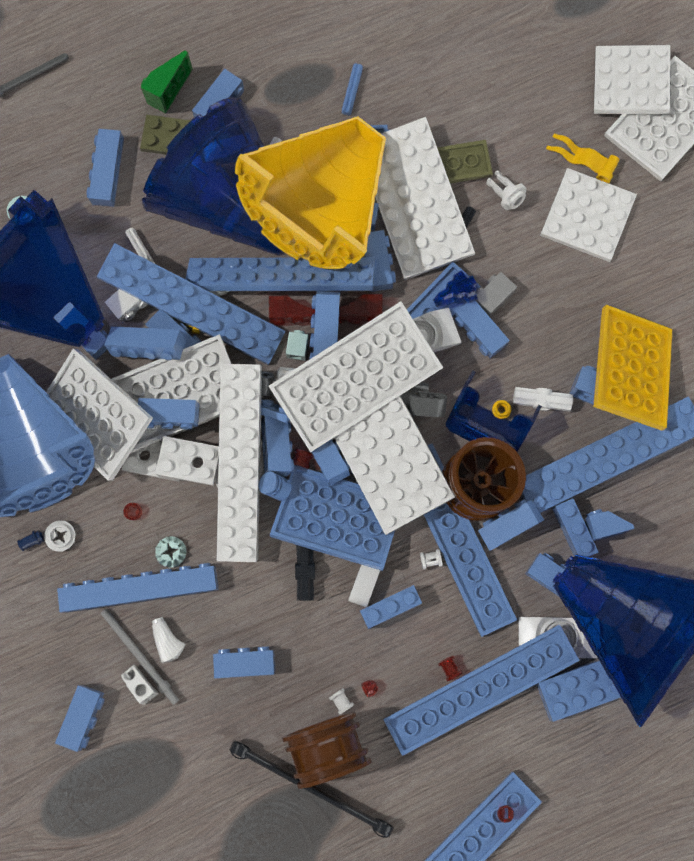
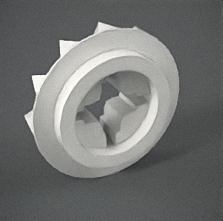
M55 521L47 527L44 538L50 549L63 552L70 549L72 544L75 543L76 533L70 523ZM57 531L60 533L66 532L63 536L64 541L56 540L58 537Z

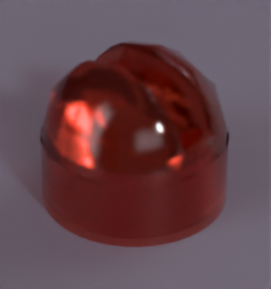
M367 680L361 683L362 689L368 698L377 693L378 687L375 681Z
M509 805L501 806L497 811L498 819L504 823L510 822L514 817L512 807ZM505 808H508V819L505 818Z

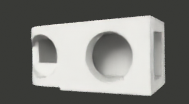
M135 665L121 675L127 684L126 686L139 704L145 705L159 694Z

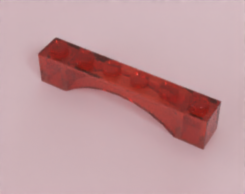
M363 294L356 301L339 307V324L341 322H349V324H359L360 321L369 322L382 314V294ZM269 296L270 323L274 325H284L285 323L302 325L304 322H311V316L315 314V309L304 306L289 296Z

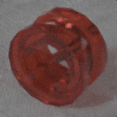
M136 503L127 504L123 510L124 516L129 520L139 519L142 515L141 506ZM131 507L134 508V509L137 508V510L135 511V514H136L135 516H134V515H130V516H129V514H128V513H130V509H129V508H131Z

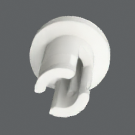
M496 171V178L506 186L502 190L491 178H488L487 185L492 187L494 192L502 198L501 206L505 210L515 209L524 201L526 187L523 184L514 185L508 178L502 176L500 171Z

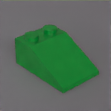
M184 50L151 71L141 83V90L147 104L165 114L193 70L187 51Z

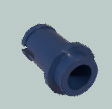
M34 530L32 534L17 540L19 548L25 551L36 544H42L44 537L40 530Z

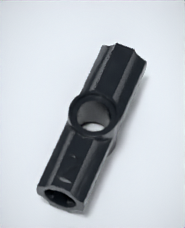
M296 545L295 580H297V601H314V550Z

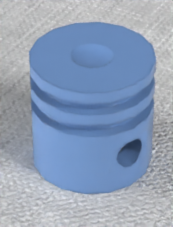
M269 471L262 475L258 487L261 493L281 501L289 496L292 486L288 479Z

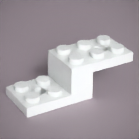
M163 436L162 441L130 453L122 466V471L177 482L180 479L213 486L219 462V446ZM143 451L150 452L148 460H141L140 454ZM195 458L203 459V465L200 468L193 466Z

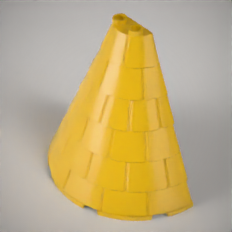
M357 116L300 134L299 137L260 147L253 152L240 154L236 162L235 174L238 175L239 179L236 188L241 203L250 219L258 221L262 226L261 233L276 247L294 259L299 260L303 258L308 260L311 266L324 269L345 268L347 264H355L367 252L368 236L371 231L374 202L378 190L386 137Z

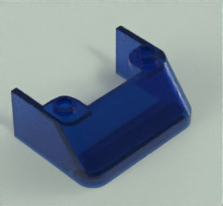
M472 370L446 421L447 429L469 442L483 437L499 439L509 444L518 452L542 406L538 404L531 418L524 414L515 415L512 421L496 418L492 411L477 404L480 395L476 389L469 386L476 373Z

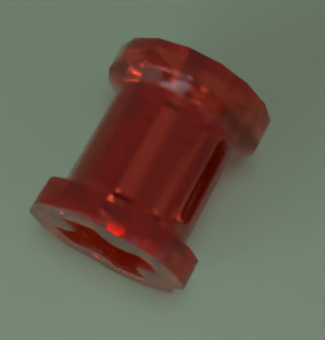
M453 655L438 663V666L442 667L447 676V681L462 674L453 660Z

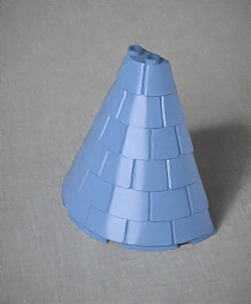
M10 354L0 358V517L16 516V512L29 509V512L44 509L65 499L72 494V488L76 485H83L91 474L95 463L93 444L87 434L24 371Z

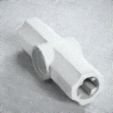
M515 387L513 404L532 406L534 409L543 411L554 409L570 412L573 404V395L552 392L551 389L547 388L528 389Z

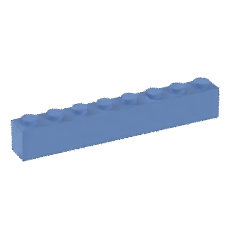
M210 563L199 564V568L191 569V566L179 567L180 571L172 572V569L160 570V574H152L151 571L141 573L140 577H133V574L122 575L119 580H114V577L102 578V582L95 583L94 580H87L82 582L83 585L75 586V583L63 584V588L57 589L59 612L66 613L217 591L219 589L216 567L211 566Z

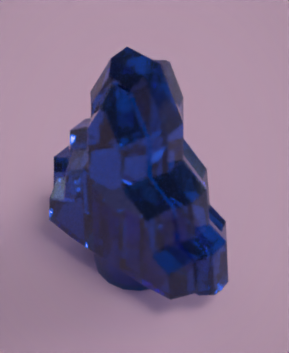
M461 270L453 275V279L447 283L444 290L436 295L433 301L436 307L447 306L453 302L457 304L463 302L471 303L478 300L475 290L479 289L472 275L467 277Z

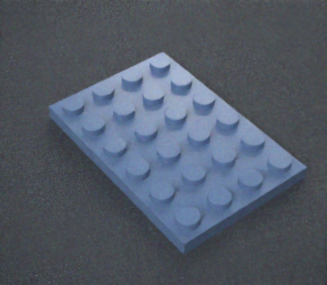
M294 465L289 477L292 486L291 492L286 499L281 500L270 537L383 571L395 531L385 535L359 484L342 479L330 486L323 473Z

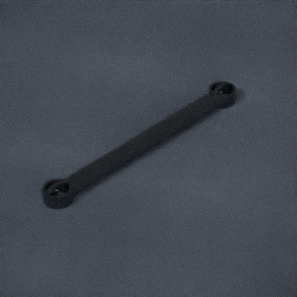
M236 740L233 741L229 750L235 758L241 760L248 758L295 785L300 782L299 778H294L293 773L254 753L245 744ZM317 786L303 788L369 824L378 836L383 838L390 837L394 827L380 818L375 819Z

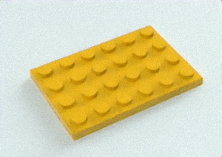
M605 305L602 308L593 407L661 431L666 429L672 329Z

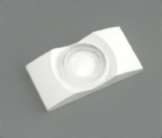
M449 308L431 311L413 319L434 353L462 343Z
M518 617L519 646L560 624L578 658H599L598 618Z

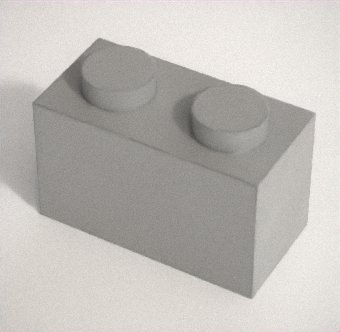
M502 272L497 276L495 274L492 275L487 281L488 285L484 289L482 287L479 288L474 294L475 301L489 317L517 289V286Z

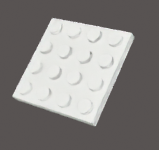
M670 45L596 46L594 114H669Z
M567 168L540 236L610 262L637 194Z

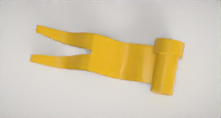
M553 134V138L564 142L575 155L557 146L547 145V150L561 154L572 164H582L597 173L596 178L598 180L610 183L613 178L612 174L620 161L617 156L610 155L609 158H606L594 149L578 147L566 136Z

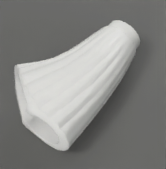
M163 617L153 620V635L161 662L167 663L178 659L186 644L173 635Z

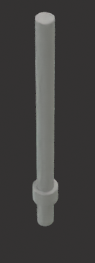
M104 609L100 614L155 681L161 694L164 693L170 702L175 705L179 698L171 690V685L167 680H163L108 609Z

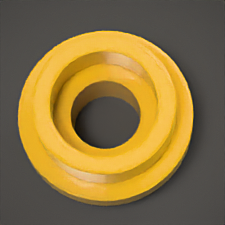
M505 400L496 401L492 407V413L498 419H505L511 413V406ZM503 407L505 409V412L500 413L498 411V408Z

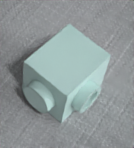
M300 330L289 332L286 348V357L288 359L306 361L309 341L308 334Z

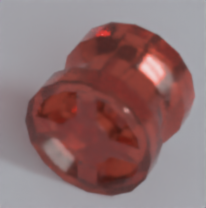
M295 449L294 465L309 469V461L313 459V454Z

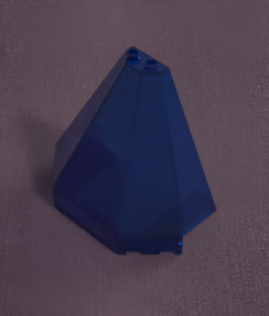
M33 190L26 199L20 196L8 209L10 220L0 230V329L79 348L81 345L86 347L92 340L89 336L94 331L98 333L105 325L102 323L105 318L53 198L47 201L38 192ZM70 302L74 307L58 323L53 317Z

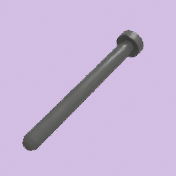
M63 53L1 85L0 98L4 96L3 93L68 60V55Z

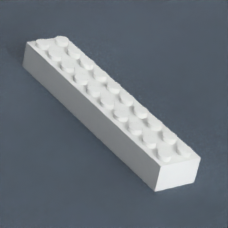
M221 364L217 561L257 562L260 492L258 486L260 481L262 365Z

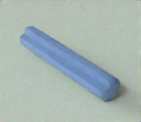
M355 63L352 68L342 107V114L350 116L352 113L363 70L361 64Z

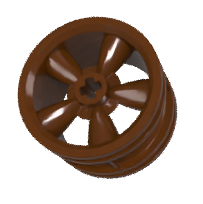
M489 437L474 439L465 444L449 459L442 470L446 481L455 495V498L446 502V504L458 516L471 521L491 519L512 506L522 495L526 483L525 467L515 449L504 441ZM475 455L490 459L485 470L477 467ZM460 463L468 471L465 478L458 476ZM502 472L506 487L494 485L492 477ZM465 489L472 494L471 498L464 492ZM490 494L500 504L484 505L483 496Z
M356 712L313 724L282 737V741L288 743L285 750L286 752H291L297 770L293 775L295 779L299 778L300 780L297 783L298 789L312 787L340 778L372 763L370 757L366 758L365 755L368 753V749L361 747L356 728L360 727L359 722H354L353 719L357 716Z

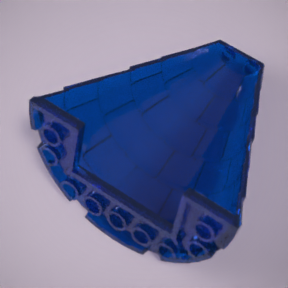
M231 97L218 101L209 106L205 116L198 114L166 147L168 149L166 157L156 161L143 189V192L147 195L142 198V206L148 212L210 231L212 234L232 239L235 242L275 255H279L280 252L284 253L261 233L263 228L258 221L250 219L241 203L236 184L239 181L238 175L235 174L238 156L256 151L265 145L262 143L247 105L241 99L237 100Z
M578 554L574 557L570 556L564 564L566 568L563 573L558 572L552 582L555 583L553 587L565 607L568 608L580 632L585 636L593 653L598 657L638 726L642 727L694 654V580L657 573L654 570L630 567L626 564L602 561L601 559Z

